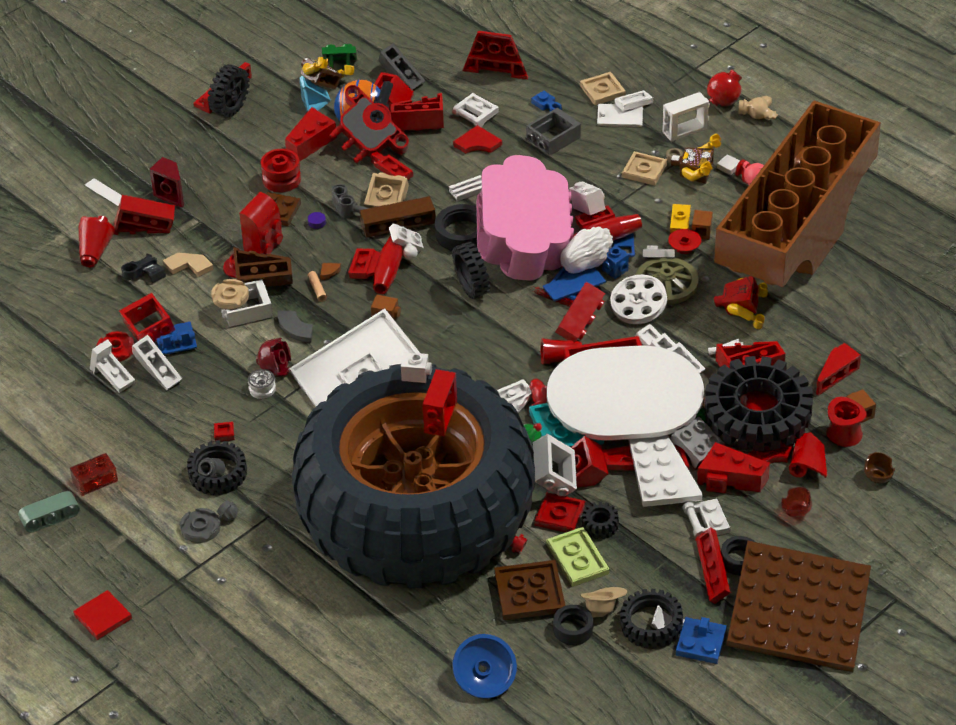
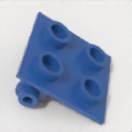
M191 321L175 324V331L157 338L158 348L163 355L197 348Z

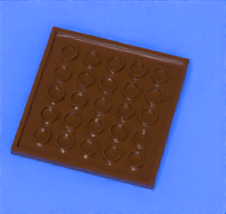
M748 541L726 646L853 672L871 566Z

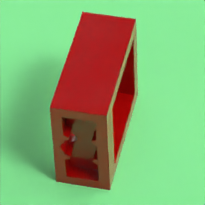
M152 293L119 310L124 323L137 341L148 335L155 342L160 336H165L175 331L170 316ZM157 312L162 320L138 332L133 324Z
M435 370L423 402L424 433L445 436L457 403L455 372Z

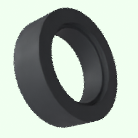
M469 204L452 205L443 209L436 216L435 237L442 247L452 251L454 247L467 242H472L477 247V231L469 235H454L445 229L449 224L456 221H470L477 224L476 206Z

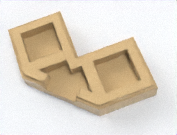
M176 253L163 260V265L172 274L189 267L199 277L213 270V264L204 255Z

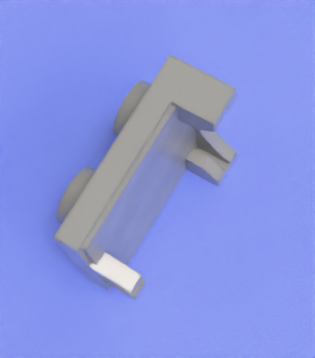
M700 417L694 419L687 426L678 429L670 437L673 444L685 450L694 469L699 467L715 442L726 445Z

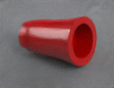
M541 338V364L564 361V348L582 345V343L579 341L573 342L572 340L563 341Z

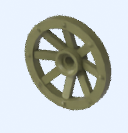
M654 258L642 264L636 272V275L654 274L651 276L662 282L667 294L666 305L678 304L688 300L696 293L698 288V274L695 268L678 258ZM685 271L688 275L681 274L679 272ZM679 280L691 282V284L686 288ZM675 285L682 293L672 295L671 286ZM655 296L652 300L659 301L662 297Z

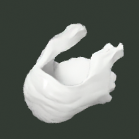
M592 227L588 230L583 229L579 231L561 253L560 261L565 270L574 274L601 265L606 260L607 253L613 244V236L610 235L609 229Z

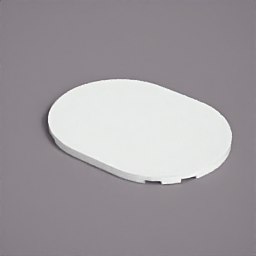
M655 346L608 347L578 352L562 361L554 369L547 384V402L553 416L573 433L578 432L596 440L652 438L674 433L677 429L687 426L695 419L704 399V384L694 365L683 356L671 350Z

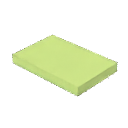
M584 527L546 539V545L572 587L610 574L609 567Z

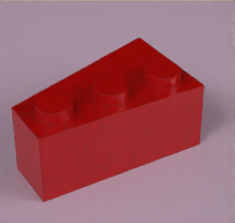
M311 107L285 138L286 149L294 151L298 155L299 160L302 161L337 138L336 136L332 139L329 136L336 128L335 121Z
M778 341L753 342V345L742 346L741 343H735V346L716 344V362L719 367L725 364L730 368V361L739 359L745 365V357L755 356L757 364L761 363L762 356L771 357V366H774L778 359L785 362L786 353Z
M715 442L698 467L697 484L703 485L707 483V473L711 472L727 474V486H735L737 490L761 492L769 480L770 463Z

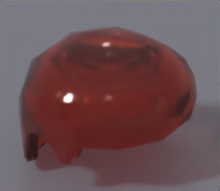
M804 487L789 489L786 498H782L783 512L794 518H801L809 513L812 509L810 491Z

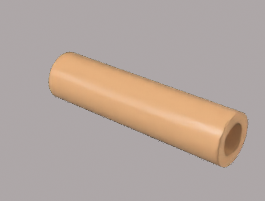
M309 272L307 276L320 302L325 301L327 296L316 272Z

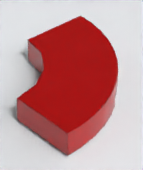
M781 442L780 449L770 450L769 446H764V451H754L753 449L748 455L770 464L774 462L787 463L794 444L786 446Z

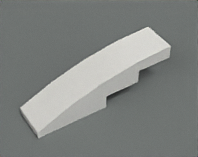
M651 324L636 333L635 336H639L644 346H655L671 350L691 362L699 374L705 371L700 362L680 342L675 344L665 333L661 335Z

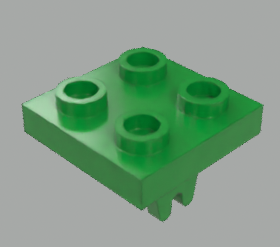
M330 44L322 47L323 59H328L330 67L334 69V61L346 60L347 65H350V60H357L356 46L352 44H343L342 47Z

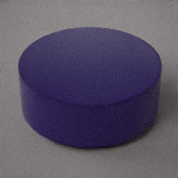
M314 212L308 216V225L311 228L319 229L325 226L326 217L323 213Z

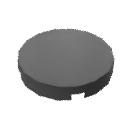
M198 508L193 512L189 511L180 521L183 537L195 543L210 541L218 535L221 528L220 519L217 514L206 508Z

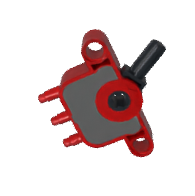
M389 81L383 82L378 100H374V102L356 85H350L345 90V101L350 108L341 115L340 125L329 136L333 139L343 132L349 140L341 147L342 150L346 151L354 144L361 151L353 159L355 163H358L366 156L371 157V153L375 151L380 153L387 146L397 154H404L408 150V137L391 120V112L387 103L393 84ZM355 93L357 97L351 98L349 94ZM401 141L404 142L405 145L398 146L396 143Z

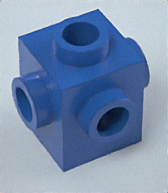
M615 245L609 249L607 258L602 263V270L614 279L618 278L628 271L629 254Z

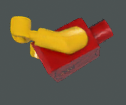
M753 276L740 278L724 285L723 295L714 297L715 306H724L729 315L740 316L748 321L752 320L754 328L762 329L765 320L762 314H757L756 316L753 314L757 313L758 297L767 296L768 286L764 282L758 285Z

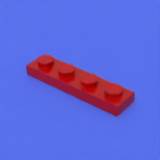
M710 527L696 537L709 600L716 604L730 594V588L715 529Z

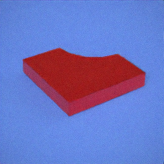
M478 125L453 141V146L465 154L477 150L491 153L503 145V141Z

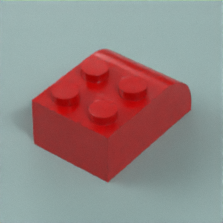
M259 192L239 213L244 251L250 252L251 250L256 251L258 254L267 255L271 254L272 250L283 240L282 222L276 202L267 194Z

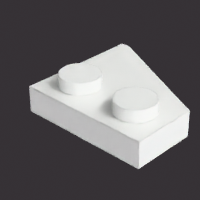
M524 379L497 390L500 397L505 398L508 403H511L518 413L531 400L533 394Z

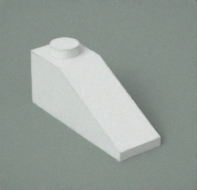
M148 335L132 345L134 356L166 390H169L182 380L178 372Z

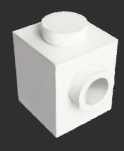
M404 352L401 363L402 381L426 383L427 375H431L432 363L428 361V354Z

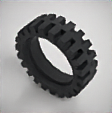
M472 242L454 247L452 250L454 269L466 295L474 299L489 293V275L486 272L485 262L481 258V254L478 253L477 247Z
M220 440L212 444V441L207 442L208 446L202 444L200 449L196 447L194 453L191 452L190 458L187 460V470L191 485L196 487L197 491L202 490L204 494H207L209 491L210 495H215V492H218V495H223L222 491H225L226 494L230 493V488L236 490L238 488L237 485L241 486L243 480L245 481L247 475L246 459L243 451H241L240 447H235V444L230 443L228 445V441H223L221 444ZM205 458H225L236 464V468L231 473L222 477H206L198 472L199 463Z
M651 588V592H648L647 589H642V594L639 591L634 592V596H628V601L625 600L623 606H621V629L624 636L628 637V641L631 643L635 641L636 646L643 644V648H648L649 645H652V649H655L657 644H659L660 647H664L665 642L671 644L673 639L676 640L678 634H681L683 627L681 604L675 596L672 597L671 593L667 592L664 595V590L661 589L658 593L653 588ZM660 606L672 615L671 623L658 630H644L637 627L631 621L632 615L645 607Z

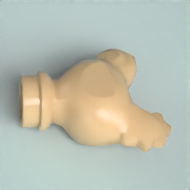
M769 96L756 97L750 101L746 99L739 100V114H749L755 119L765 118L772 120L778 117L776 111L768 108L772 104V98Z

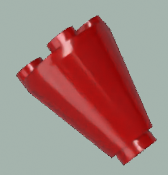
M83 216L80 219L78 226L79 253L81 264L85 267L91 268L95 266L114 235V226L108 222V218L105 216Z

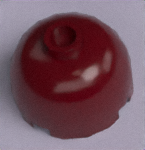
M282 338L265 341L260 346L256 356V362L260 368L271 371L274 376H285L289 373L288 369L291 368L287 367L288 361H291L290 349L286 341H281Z

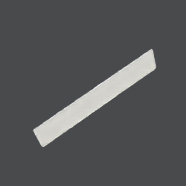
M92 179L85 184L91 190L119 206L121 199L119 193L96 179Z

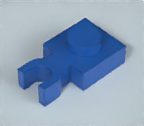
M544 90L531 98V103L542 111L548 109L550 112L556 108L562 110V105L556 102V98Z

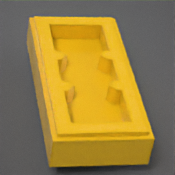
M673 204L670 233L679 229H689L691 205Z

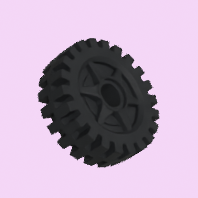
M227 64L221 67L219 72L217 71L215 74L216 78L213 77L212 79L213 84H210L211 90L208 91L210 95L208 97V101H210L208 105L213 112L225 117H232L244 105L243 100L246 101L247 97L245 95L249 92L247 88L250 86L248 84L250 79L246 70Z

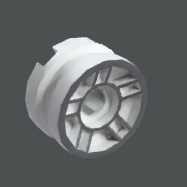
M259 369L251 372L248 376L249 391L253 397L265 399L275 393V377L271 371Z

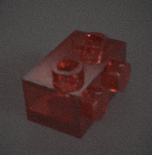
M107 453L70 467L72 482L81 496L118 481L116 467Z

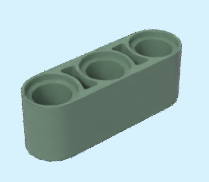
M65 491L21 508L18 516L27 532H35L76 516L80 512V507L72 492Z

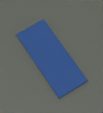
M594 267L543 285V288L553 301H557L579 293L585 282L596 287L606 283V280Z

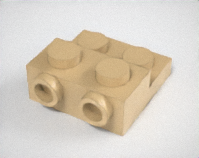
M373 173L364 206L373 208L403 202L409 187L408 179L401 175L390 176L386 173Z

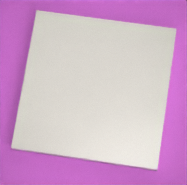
M383 309L288 370L316 407L320 402L326 401L327 396L340 384H350L358 378L359 374L370 370L377 372L389 369V365L401 364L404 352H420L386 309Z

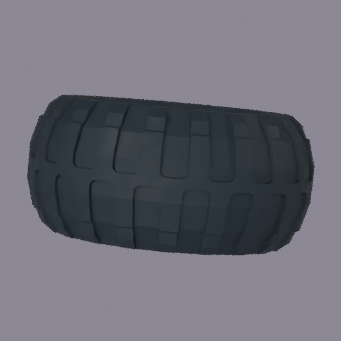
M401 364L389 365V369L377 372L370 370L359 374L358 378L350 384H340L327 396V400L320 402L307 417L304 431L300 432L293 454L292 483L296 508L307 532L310 533L321 553L328 556L331 560H336L340 568L352 575L369 576L371 581L384 586H389L391 582L406 584L408 588H422V584L440 581L441 585L455 582L458 576L465 572L474 574L487 566L492 557L499 556L510 547L517 530L523 527L532 505V493L535 488L533 446L515 407L508 403L505 398H501L499 392L483 380L474 381L465 371L456 368L446 370L438 368L436 364H432L431 375H427L426 383L402 381ZM436 369L456 373L457 403L445 436L424 433L423 402Z

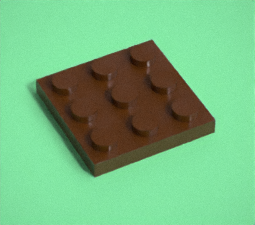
M556 560L494 567L503 620L555 614L558 609L566 606Z

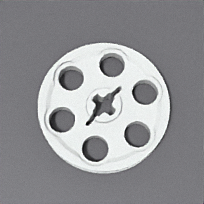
M634 275L625 278L615 286L611 293L610 302L617 318L629 324H643L654 320L664 311L667 304V294L664 285L657 278L649 275ZM630 284L636 285L633 289H626ZM646 284H654L650 289L644 288ZM655 296L662 297L659 301L652 300ZM620 297L625 298L621 303L616 302V299ZM646 309L652 310L651 313L647 315L642 314V312ZM626 310L633 311L630 315L623 314Z

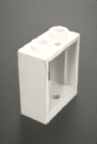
M698 92L664 104L663 133L672 142L706 130L709 121V100ZM697 109L695 119L678 124L679 115Z
M263 280L244 283L249 289V299L258 298L259 305L230 311V309L221 310L223 320H227L229 327L273 317L271 301Z
M549 434L534 441L535 482L558 496H566L577 490L575 450ZM552 460L558 463L559 475L552 471Z

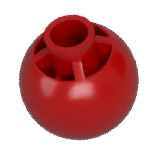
M732 69L729 73L720 72L715 74L707 85L709 101L716 107L718 104L723 107L734 104L741 95L742 87L739 82L742 77Z

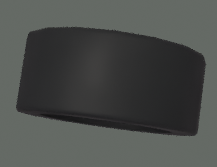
M734 536L722 544L721 554L726 571L735 575H741L743 561L734 560L728 554L734 550L746 551L747 542H755L753 539L745 536Z
M573 604L558 609L553 619L555 637L567 645H579L589 640L593 634V617L591 612L583 606ZM569 619H578L583 621L586 626L581 630L569 631L564 629L561 623Z

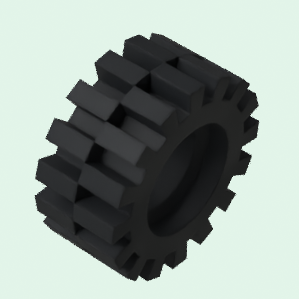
M599 501V505L593 502L592 507L590 505L586 506L582 514V527L589 533V537L592 538L595 535V539H598L599 536L605 539L606 535L610 538L612 533H616V530H618L619 514L617 509L614 510L615 507L613 505L609 507V503L605 502V505H602V501ZM597 518L606 519L607 522L597 523L593 520Z

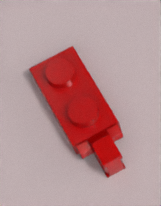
M377 151L371 153V162L383 173L390 176L401 175L408 180L413 177V170L391 155L383 156Z

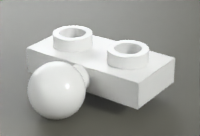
M396 224L389 227L392 241L405 247L403 250L404 257L409 260L416 258L418 252L423 249L420 234Z

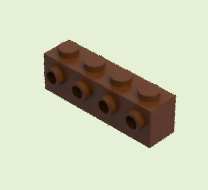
M430 196L360 210V221L365 237L390 233L389 227L393 224L411 229L435 224L436 219L435 208Z

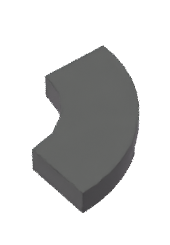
M278 311V323L283 331L288 333L293 339L311 343L313 335L312 324L300 321L296 311Z

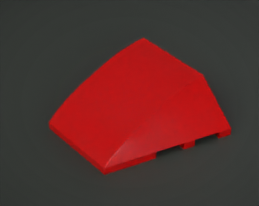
M485 31L477 32L462 71L479 73V70L483 69L511 73L512 78L528 80L529 77L512 35Z

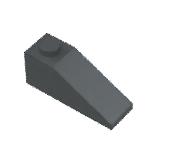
M394 43L380 52L378 61L389 74L397 75L412 91L425 82L424 78Z

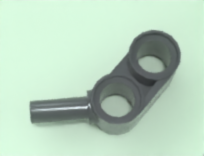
M336 184L332 187V203L342 218H352L355 212L360 213V210L368 209L355 203L354 197L348 195L345 185Z

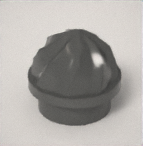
M228 500L224 501L217 510V513L220 515L219 517L226 521L234 520L237 517L238 509L235 503H230Z

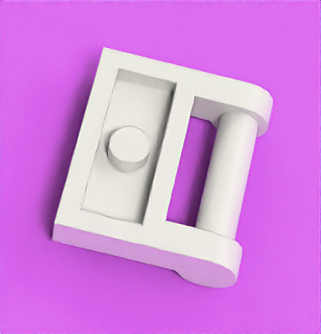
M474 93L455 105L452 110L454 115L461 116L474 123V126L478 125L480 127H483L487 120L499 112L498 106ZM464 109H467L468 111L478 115L479 117H476L466 112Z
M717 499L698 503L687 502L682 506L684 513L688 515L692 524L695 538L710 527L716 530L717 536L730 533V526ZM696 513H700L706 528L701 527Z

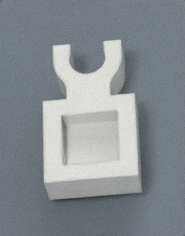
M649 245L647 249H643V257H675V250L658 249V246Z

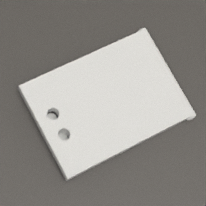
M598 104L597 126L642 127L643 106L623 111L615 104Z

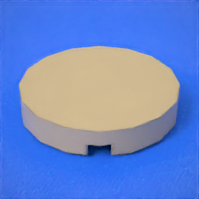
M223 280V283H217L213 287L211 292L212 301L219 308H239L249 299V289L240 280Z

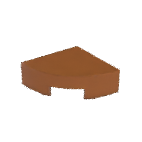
M322 263L321 280L330 279V276L338 274L341 270V263Z

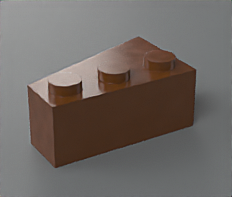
M233 247L237 280L243 283L263 280L265 287L293 284L291 259L289 257L258 254L256 251L250 250V252Z

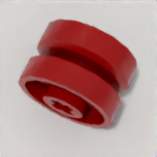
M274 149L262 157L260 162L262 181L268 190L283 193L295 189L300 184V160L294 151Z

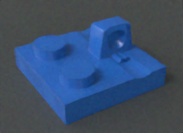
M685 617L676 648V655L718 664L727 625L712 623L709 618L701 617V620Z

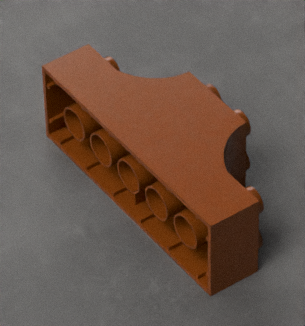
M814 100L716 228L714 263L728 267L733 272L745 273L761 279L769 285H778L780 287L785 286L795 271L813 275L844 232L846 216L857 186L877 157L881 122Z

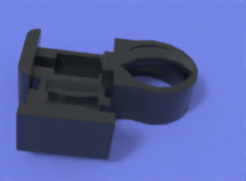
M146 254L145 258L136 262L131 261L121 267L122 277L126 280L137 279L144 275L143 271L148 273L152 283L166 277L165 269L157 264V258H152L151 254Z

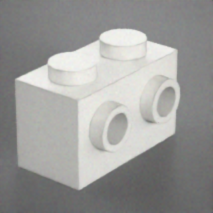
M578 182L575 186L569 188L574 209L588 215L606 209L604 204L605 196L600 188L585 182Z

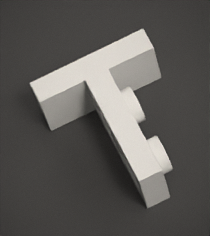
M107 339L92 349L90 370L94 374L100 371L120 393L133 385L135 379L111 353L112 344Z

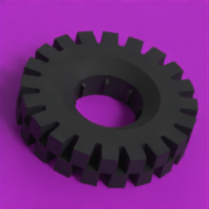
M755 356L745 357V365H743L739 359L730 361V368L725 364L718 368L717 374L713 373L709 379V384L706 385V421L709 426H712V431L717 436L723 434L724 442L732 445L738 439L737 448L747 450L751 442L754 443V451H764V443L768 444L770 450L780 449L781 441L788 446L794 443L795 436L800 438L805 433V428L809 427L813 406L812 388L808 386L809 381L805 375L799 376L800 371L797 368L791 366L787 369V362L778 359L774 366H771V357L762 356L761 363L757 364ZM762 391L773 395L778 401L777 405L771 409L756 411L742 405L740 397L749 392Z

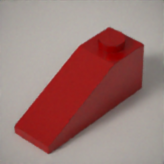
M846 343L835 347L830 352L817 379L816 394L819 396L860 369L861 354Z

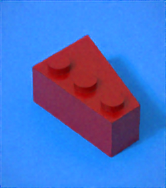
M438 93L437 97L434 98L422 97V100L416 102L406 100L391 104L392 122L401 131L437 130L444 128L442 93Z
M121 195L114 221V235H119V232L136 234V232L147 231V234L170 233L174 221L175 205Z
M585 282L555 333L573 342H576L577 339L582 340L587 332L584 329L587 324L591 325L596 317L593 314L596 309L600 310L605 302L602 300L605 293L590 283Z

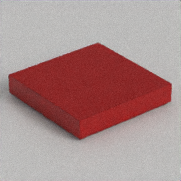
M546 492L535 519V526L565 533L575 530L584 510L585 501Z
M108 590L73 611L74 616L97 640L132 619L131 613Z

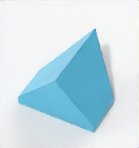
M303 76L300 77L301 97L307 112L311 107L320 110L331 101L326 89L312 83Z

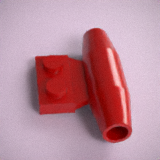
M605 206V210L592 215L583 213L575 216V221L581 230H588L592 227L607 228L610 231V235L613 236V241L624 238L642 228V221L638 214L615 217V213L609 206Z
M390 235L381 252L374 249L357 248L348 272L349 278L367 279L374 275V291L378 294L387 293L396 278L402 259L403 246L394 243Z

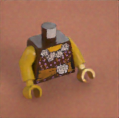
M318 57V60L305 58L301 63V74L316 85L335 90L341 78L345 77V75L354 74V66L344 65V71L342 69L336 71L328 66V59H323V57Z
M718 134L712 135L710 142H707L702 147L685 148L683 156L673 155L671 165L680 167L681 177L687 178L692 182L697 181L707 184L710 172L713 169V147L719 148L721 146L720 136Z

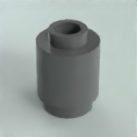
M205 458L199 463L198 470L200 474L206 477L217 478L224 474L225 464L218 458Z

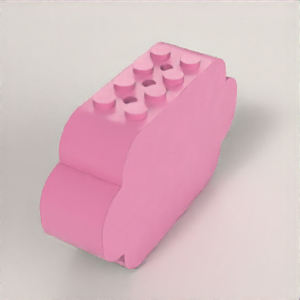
M514 155L506 158L503 165L487 166L482 172V191L478 194L476 200L478 253L482 256L481 258L488 263L500 265L505 275L518 280H535L543 274V270L560 268L562 266L560 261L561 253L568 245L569 240L573 238L574 229L571 228L573 216H570L572 204H569L571 192L568 191L566 178L558 172L546 170L540 160L530 156Z

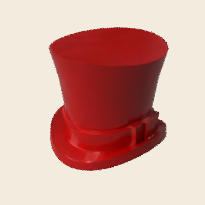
M834 398L828 405L827 414L830 424L826 430L827 437L839 446L851 447L857 445L863 437L861 422L866 418V411L859 403L850 398Z

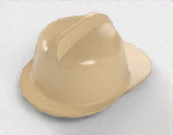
M609 587L591 593H583L580 596L585 598L586 608L591 612L592 617H603L613 611L616 599L626 595L627 590L620 587Z

